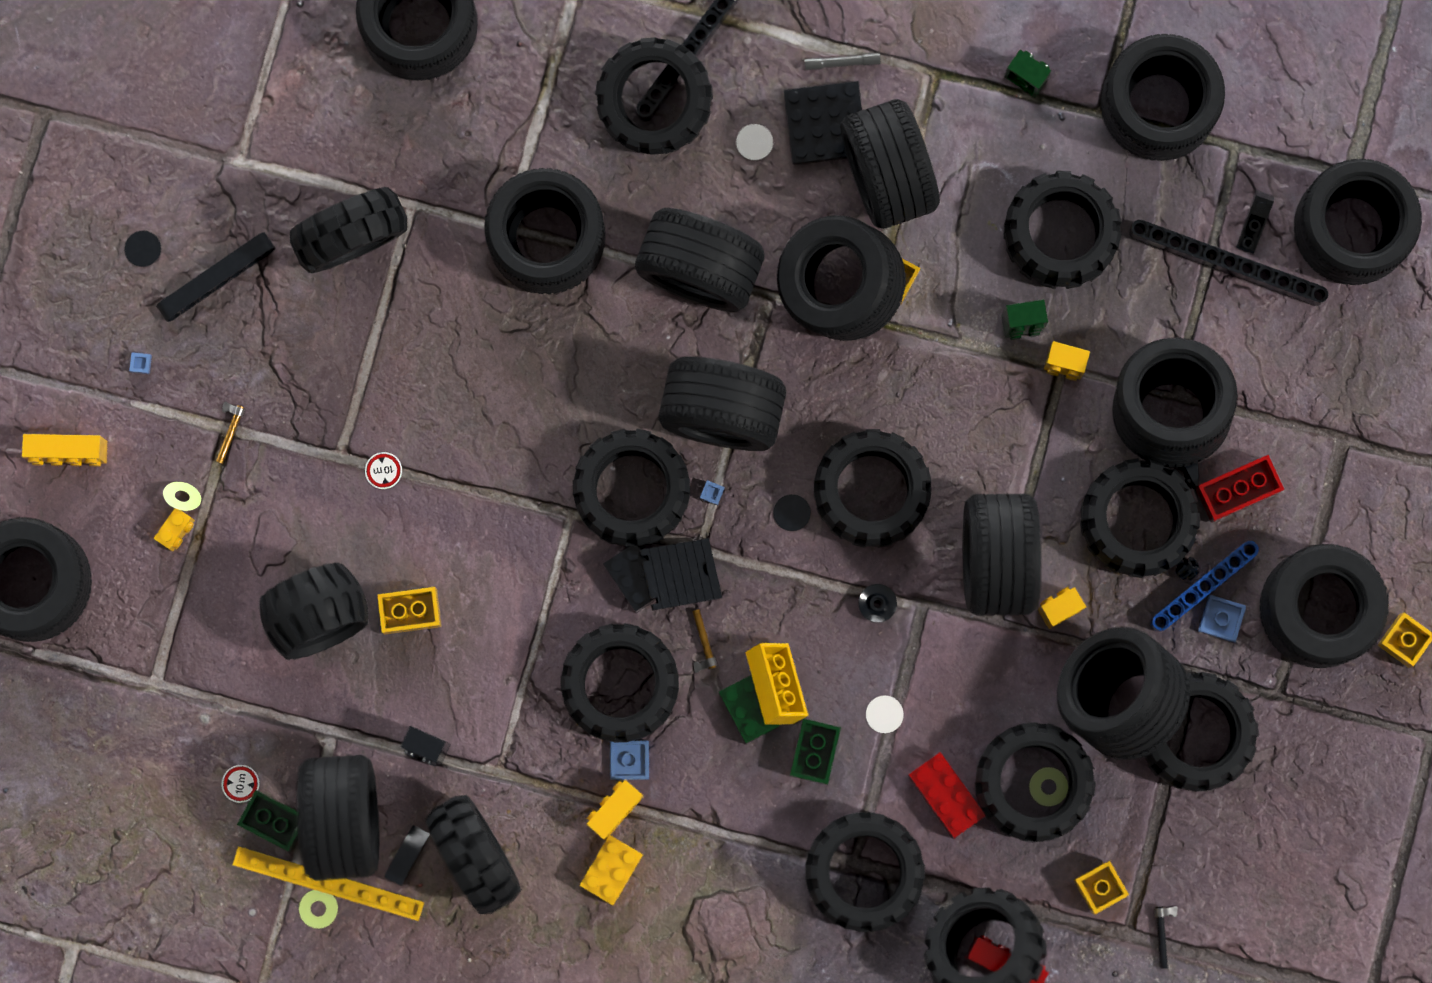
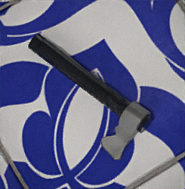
M1158 906L1154 909L1158 926L1160 969L1168 968L1164 917L1169 915L1176 917L1177 906L1170 908Z

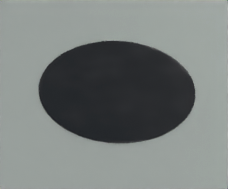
M138 231L127 239L124 247L125 255L136 266H149L159 258L161 243L153 233Z
M790 494L783 496L777 501L773 514L776 523L782 529L797 531L806 526L810 519L811 511L809 504L804 498Z

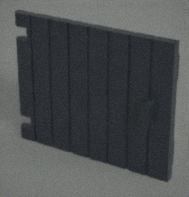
M709 538L639 550L640 556H646L647 561L642 562L649 598L656 599V604H651L652 611L722 598Z

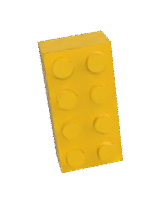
M23 434L22 457L28 463H32L35 466H43V463H51L52 466H63V463H69L70 466H82V463H86L92 467H100L101 464L107 463V440L100 435Z
M759 643L746 651L765 724H795L807 717L808 712L789 644Z

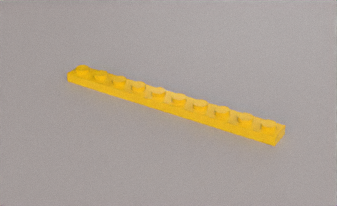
M238 846L233 865L416 921L420 920L425 902L349 879L312 880L305 874L303 865Z

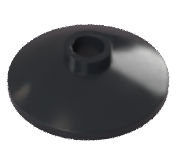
M873 584L862 591L858 602L859 610L871 622H884L895 613L897 599L889 587L882 584ZM877 600L881 602V606L878 608L874 606V602Z

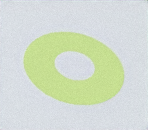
M173 482L164 488L163 495L166 502L176 509L189 511L197 508L201 503L200 493L190 484ZM179 490L185 491L189 494L190 499L187 502H181L175 498V493Z
M1050 767L1042 768L1030 780V793L1039 804L1054 806L1062 802L1066 797L1068 782L1064 774L1059 770ZM1051 779L1056 783V791L1053 794L1048 795L1042 791L1041 784L1044 780Z
M317 890L306 893L299 905L301 919L305 924L313 928H324L330 925L338 912V905L334 896ZM316 901H321L326 905L325 914L319 917L314 916L311 912V905Z

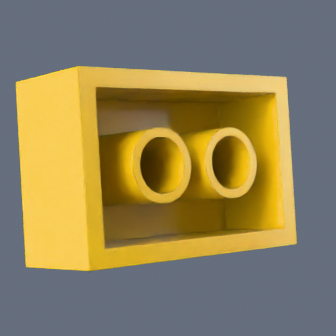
M436 587L377 594L381 629L384 635L442 627Z
M626 780L624 782L619 781L614 786L613 790L615 792L611 797L607 795L600 802L602 807L597 812L593 810L587 817V820H589L587 825L604 840L612 834L644 797Z
M609 835L579 886L614 905L643 854Z

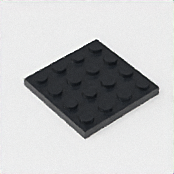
M859 81L784 90L793 165L846 159L847 154L841 135L840 124L847 115L862 111Z

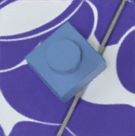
M131 353L129 371L131 373L150 374L152 355Z
M707 480L700 499L718 506L725 487Z

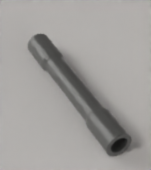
M880 53L834 58L805 59V70L853 65L881 64Z

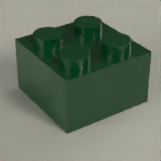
M1019 50L1007 67L1004 78L1036 98L1048 81L1051 70L1046 63L1035 60L1030 52Z

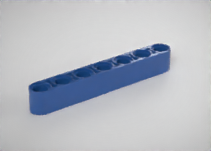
M1247 541L1153 616L1150 621L1152 630L1162 632L1256 557L1259 552L1258 545L1253 541ZM1245 546H1250L1253 549L1252 555H1247L1244 552ZM1230 558L1237 559V567L1234 568L1230 565ZM1216 570L1223 572V579L1215 577L1214 573ZM1201 582L1208 584V591L1205 592L1200 589ZM1186 594H1191L1194 597L1192 604L1186 602ZM1171 606L1178 607L1179 614L1177 616L1171 614ZM1156 618L1164 620L1163 628L1156 626Z

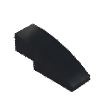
M413 825L384 877L403 886L430 833Z

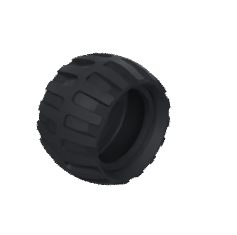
M339 562L324 564L291 576L267 590L260 597L259 608L263 629L271 644L286 660H296L325 651L353 637L368 624V607L364 592L355 576Z

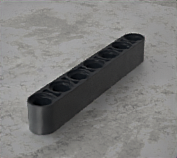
M265 232L258 234L164 298L156 307L167 322L173 321L271 254L276 249Z

